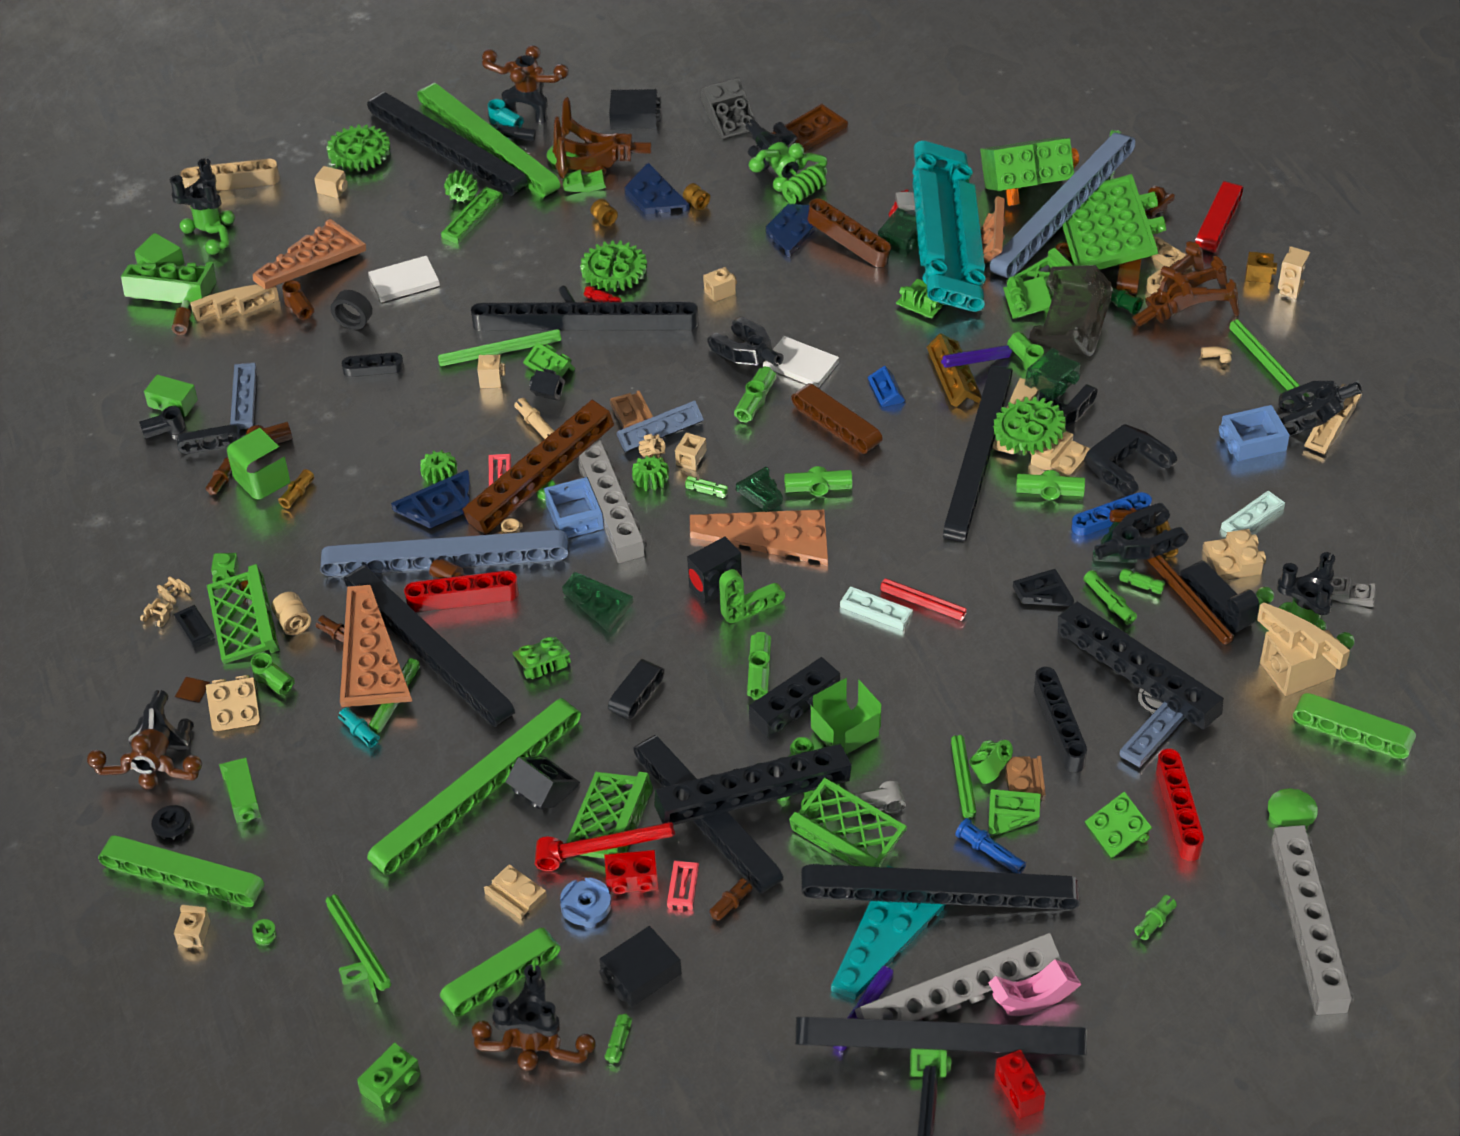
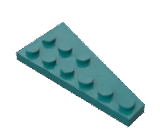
M870 901L831 984V991L856 999L869 986L881 967L884 965L888 967L893 962V958L900 951L903 952L927 927V923L936 914L939 915L944 910L946 904Z

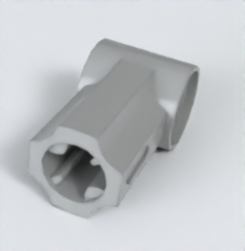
M894 780L884 782L878 789L854 793L855 796L880 811L885 810V812L890 814L898 813L906 807L900 784Z

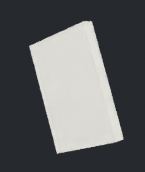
M427 255L368 272L380 302L440 286Z
M783 336L773 348L774 351L783 354L784 360L782 364L777 367L764 361L763 367H770L777 373L805 384L811 383L819 388L838 365L839 357Z

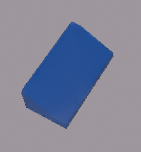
M886 366L868 376L882 407L906 401L894 375Z

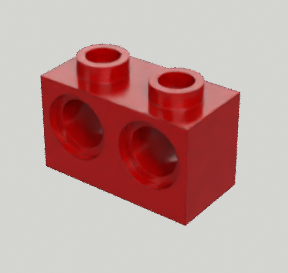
M655 850L604 854L606 883L609 894H623L635 891L647 892L658 889Z
M1018 1050L997 1058L995 1077L1018 1118L1022 1119L1044 1110L1046 1093L1023 1052Z

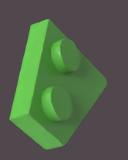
M990 790L988 816L990 838L1039 820L1040 794Z

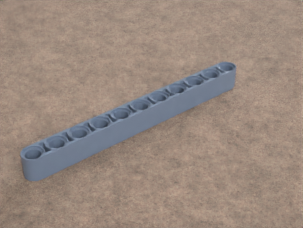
M1117 132L1113 133L1002 248V252L992 259L990 271L1006 278L1015 276L1133 152L1136 144L1135 138Z
M551 530L327 546L321 551L320 571L326 576H345L362 565L368 567L373 573L429 570L431 564L436 559H445L460 567L559 561L568 556V536L564 531Z

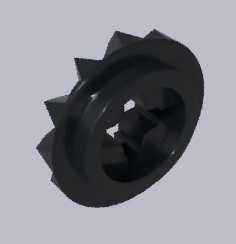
M169 805L155 813L151 826L156 836H161L163 840L167 837H171L174 840L178 835L184 836L185 830L190 829L192 819L186 808L179 805ZM173 820H176L177 824H172L171 827H168L167 823H172Z

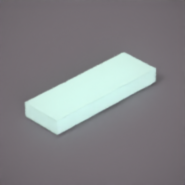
M1268 490L1222 522L1221 529L1225 532L1249 529L1251 532L1284 509L1285 502Z
M851 586L840 601L841 608L902 631L913 615V609Z

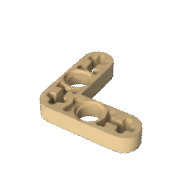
M1153 236L1158 254L1150 257L1159 263L1170 267L1177 260H1181L1186 256V254L1161 238ZM1169 254L1173 257H1165L1164 255ZM1191 265V266L1183 273V275L1192 272V271H1193V265ZM1161 269L1147 280L1146 289L1150 294L1157 292V289L1160 288L1161 281L1164 278L1160 274Z

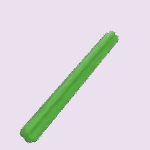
M1240 320L1231 321L1229 327L1231 331L1287 391L1300 386ZM1307 392L1303 394V396L1310 397Z
M556 329L439 354L438 362L441 367L479 359V355H499L532 348L537 342L541 345L560 342L561 333Z
M333 894L331 897H327L325 901L328 909L377 988L381 991L390 988L392 983L388 974L339 896Z

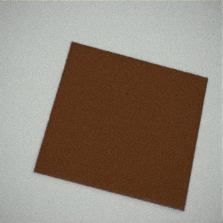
M185 677L175 697L200 702L206 691V685L210 684V682Z

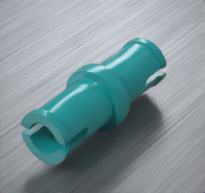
M345 707L339 712L338 719L350 729V733L353 736H358L369 748H373L378 744L380 736L368 727V722L363 718L360 719L349 707Z

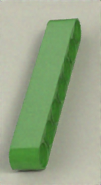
M115 835L109 838L98 856V860L108 868L245 907H252L265 886L264 881L255 874Z

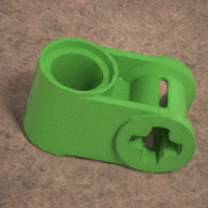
M1006 739L999 742L985 740L981 744L980 748L969 760L970 766L981 783H990L999 776L1001 770L1013 755L1012 744Z

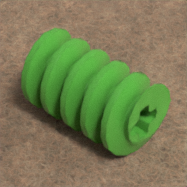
M809 166L783 182L782 193L789 203L796 204V201L800 202L803 198H807L809 194L811 195L815 191L820 190L821 187L826 186V178L819 168Z

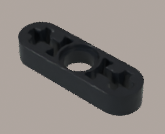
M396 352L349 356L344 358L341 363L343 373L348 377L398 373L404 368L403 357ZM370 363H378V365L373 367L368 366Z
M226 425L182 433L177 437V447L179 452L183 454L225 448L241 438L240 429L235 425ZM207 437L214 438V440L211 442L204 441V439Z

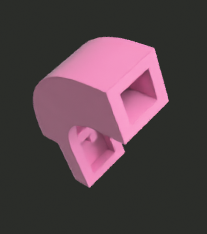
M1056 959L1041 972L1026 980L1009 981L996 976L989 982L993 990L992 995L994 999L1011 1016L1029 1015L1051 1007L1082 985L1070 965Z

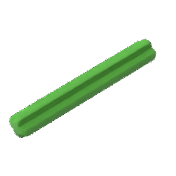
M409 658L401 670L407 687L420 668L417 659ZM398 703L381 704L369 723V728L376 734L381 733Z
M954 735L951 738L962 814L965 818H974L976 816V805L965 739L962 735Z

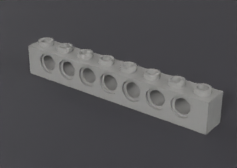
M600 437L580 454L576 461L583 478L587 477L603 516V527L618 563L644 557V547H647L645 535L639 533V521L632 516L634 515L630 502H626L625 488H620L619 474L613 471V460L611 457H607L606 443H601L602 437Z
M1305 825L1274 828L1271 843L1316 1015L1348 1013L1350 1002L1354 1001V992L1352 986H1348L1346 980L1348 978V970L1346 964H1342L1340 958L1342 956L1341 944L1339 941L1336 942L1334 936L1336 934L1335 922L1330 920L1329 917L1330 904L1328 898H1324L1323 878L1318 877V860L1311 851L1313 848L1311 835H1307Z
M1048 933L854 1010L859 1019L884 1020L883 1012L887 1009L893 1013V1020L915 1021L922 1018L923 1021H930L938 1017L937 1012L946 1008L947 1013L962 1008L960 1002L969 999L971 1004L985 999L984 993L992 990L989 982L996 976L1009 981L1026 980L1031 978L1032 974L1041 972L1053 960L1061 961L1051 934ZM1027 954L1033 956L1035 960L1034 967L1027 965L1025 960ZM1004 963L1011 967L1012 973L1010 977L1006 976L1002 971ZM980 972L988 977V984L986 986L979 982L978 976ZM956 982H961L964 985L965 992L963 995H959L955 991ZM932 991H937L940 994L941 1002L939 1005L931 1000ZM909 1000L917 1004L916 1014L908 1011L907 1003Z

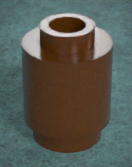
M445 559L434 560L429 569V574L433 579L465 576L462 567Z

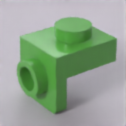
M911 1049L910 1077H923L925 1066L931 1065L938 1067V1078L946 1077V1072H950L951 1057L947 1056L946 1050Z

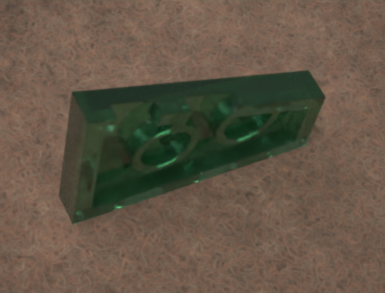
M574 572L562 586L563 593L608 633L612 631L634 603L633 596L577 572Z

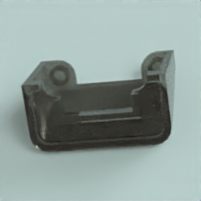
M1096 265L1052 267L1047 277V285L1054 295L1044 327L1042 325H1035L1030 332L1029 340L1033 344L1040 345L1046 349L1078 356H1092L1095 352L1112 297L1111 283Z

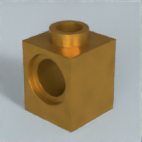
M1249 251L1245 281L1271 283V277L1276 275L1277 271L1274 254Z

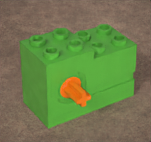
M1063 137L980 149L985 189L1006 190L1008 206L1020 204L1018 188L1069 180L1074 174V168L1079 163L1078 150L1071 148L1070 138Z

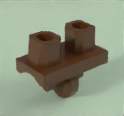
M1151 187L1148 193L1155 192L1158 206L1145 210L1147 219H1153L1158 212H1164L1168 208V204L1175 200V195L1165 192L1163 187Z

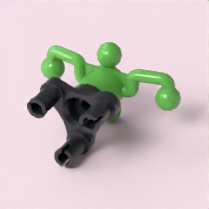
M755 119L749 120L752 126L748 122L746 123V129L752 134V138L757 144L748 149V155L752 157L749 161V168L751 171L758 173L767 170L771 166L779 176L773 181V187L776 191L782 192L783 182L793 177L798 170L803 169L808 161L818 162L814 166L819 168L824 176H826L828 171L826 167L827 158L814 153L804 154L803 146L795 143L797 140L796 135L789 131L783 122H777L773 126V131L776 134L761 128Z
M203 158L197 163L201 175L191 186L184 188L183 178L180 175H174L170 178L173 190L172 199L176 204L190 205L193 220L185 218L180 222V229L183 233L190 234L195 228L207 231L208 233L219 232L221 242L211 239L205 244L207 253L216 255L222 249L229 246V237L225 226L232 225L235 222V215L230 210H224L219 215L218 207L222 203L220 195L216 190V176L212 172L211 161Z
M1330 552L1322 553L1319 566L1305 576L1296 577L1298 567L1295 564H1284L1282 576L1277 583L1279 593L1293 597L1292 602H1284L1278 608L1312 623L1321 630H1326V623L1321 619V615L1329 614L1332 609L1331 597L1334 588L1331 582L1334 577L1333 566L1336 559L1332 554L1329 560ZM1264 586L1257 590L1258 610L1263 602L1269 604L1273 601L1274 592L1270 587ZM1347 632L1338 634L1337 639L1350 650L1355 644L1353 635Z

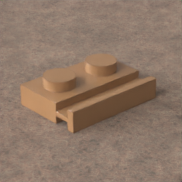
M640 390L636 391V394L633 395L628 393L610 399V405L622 429L653 417Z
M1030 756L1011 757L1005 765L1008 791L1040 794L1041 801H1045L1046 793L1041 756H1037V758H1030Z

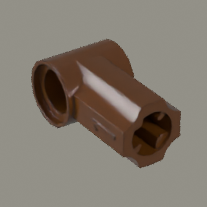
M295 280L285 282L282 286L285 305L293 310L298 319H309L314 313V307L302 292L300 283Z
M288 422L266 428L261 425H254L246 432L247 435L261 428L276 444L293 439Z

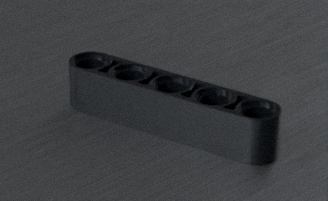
M1041 667L1035 673V695L1064 767L1070 772H1080L1085 768L1087 746L1056 671L1050 667Z

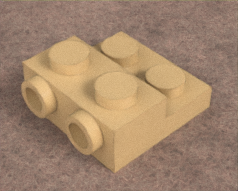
M1066 431L1063 433V439H1058V445L1051 443V450L1046 447L1043 448L1044 453L1035 450V454L1031 456V465L1044 471H1056L1060 476L1074 477L1085 464V455L1091 448L1073 441V434Z
M1249 529L1227 532L1226 539L1207 541L1203 545V550L1211 568L1223 580L1262 574L1263 564H1266L1264 551H1259L1257 548L1259 545L1258 537L1256 534H1251Z

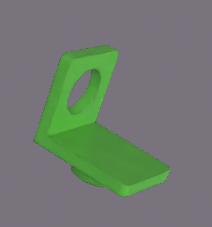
M362 962L339 968L344 985L369 979L374 1003L378 1002L375 991L377 986ZM350 971H361L356 976H347Z

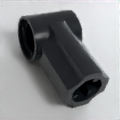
M176 406L165 408L161 415L139 421L145 439L166 432L173 435L180 434L186 428L182 413Z

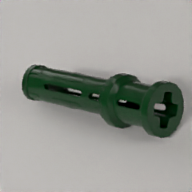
M1090 275L1087 276V279L1090 280L1089 282L1103 297L1113 301L1116 307H1123L1129 310L1132 315H1136L1141 310L1143 305L1141 297H1134L1127 290H1117Z

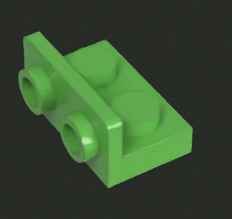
M538 342L523 361V364L533 371L550 369L563 377L567 370L572 372L575 370V367L571 364L572 360L563 353L558 355L556 354L557 351L550 345L546 344L543 346Z

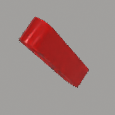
M1223 181L1195 241L1202 250L1216 253L1241 200L1244 186Z
M500 571L411 582L405 586L404 593L406 604L415 612H425L508 602L518 597L519 589L517 576L514 572Z
M1163 749L1158 755L1156 774L1179 855L1184 860L1195 861L1200 858L1202 853L1203 831L1181 756L1174 749Z

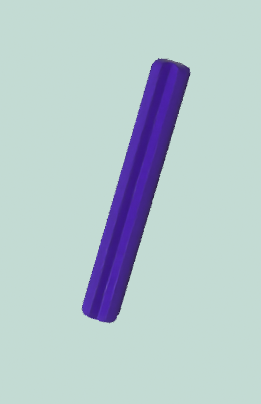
M1008 345L948 354L943 356L941 364L945 368L1009 358L1012 349Z
M886 965L881 967L847 1018L859 1019L854 1009L877 1001L894 976L893 969L888 968ZM833 1046L835 1049H838L839 1051H844L846 1049V1047Z

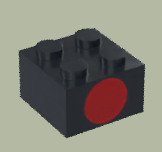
M726 536L687 556L689 587L704 604L720 596L719 580L724 572L735 569L742 577L741 552Z

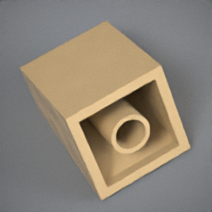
M1323 630L1332 637H1334L1329 630ZM1270 631L1266 632L1260 664L1285 696L1335 678L1337 668L1325 657L1320 656L1315 660L1300 646L1297 645L1290 649Z

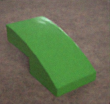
M581 170L566 174L565 178H562L565 191L588 192L606 188L602 170L583 175Z

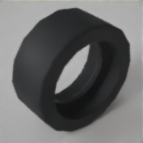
M343 290L339 292L331 304V313L333 318L342 326L359 330L366 325L372 316L373 308L369 300L361 293L354 290ZM343 304H347L355 308L359 312L360 316L349 312Z

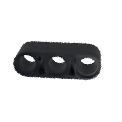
M641 659L611 696L608 710L629 720L633 719L662 682L665 669Z

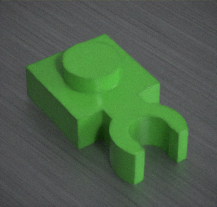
M214 553L211 568L213 583L230 578V576H235L238 562L237 553Z

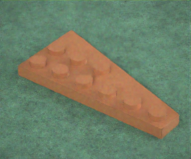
M328 219L325 226H318L315 229L314 234L304 236L289 247L286 254H279L275 262L267 263L254 272L253 281L265 290L299 276L322 269L325 266L338 263L351 256H356L366 251V244L333 220Z
M824 509L690 515L691 538L715 542L726 536L735 547L744 545L751 547V550L778 556L793 555L800 557V560L808 561L809 559L818 560L820 564L828 566Z
M371 586L347 587L340 691L341 706L351 707L412 702Z

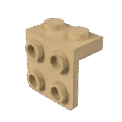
M250 675L238 676L236 680L227 682L226 679L212 681V684L206 685L211 727L214 731L255 726L260 723L256 690L258 689L254 677L250 678Z

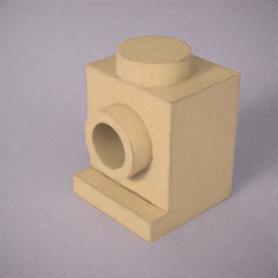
M686 432L675 449L676 465L696 471L699 462L707 451L706 438Z
M181 905V913L174 931L177 944L184 947H203L211 922L206 907Z

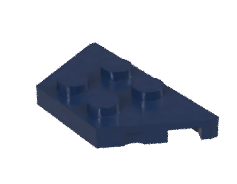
M649 163L625 186V194L646 215L658 212L668 213L671 212V208L682 207L683 211L689 210V203Z
M787 204L766 226V233L775 240L779 247L782 246L785 249V254L788 257L817 229L807 220L809 205Z
M469 471L460 472L392 502V510L428 528H433L464 514L462 509L470 502Z

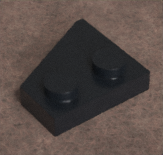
M1056 569L1013 581V589L1024 604L1071 606L1074 604L1073 596Z

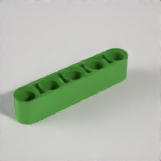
M1310 693L1301 695L1293 713L1294 720L1301 725L1399 759L1408 757L1416 739L1415 732L1409 727Z
M545 928L536 929L447 984L441 990L440 997L456 1017L463 1016L524 978V969L528 965L533 964L535 971V965L542 967L553 960L559 954L561 947Z

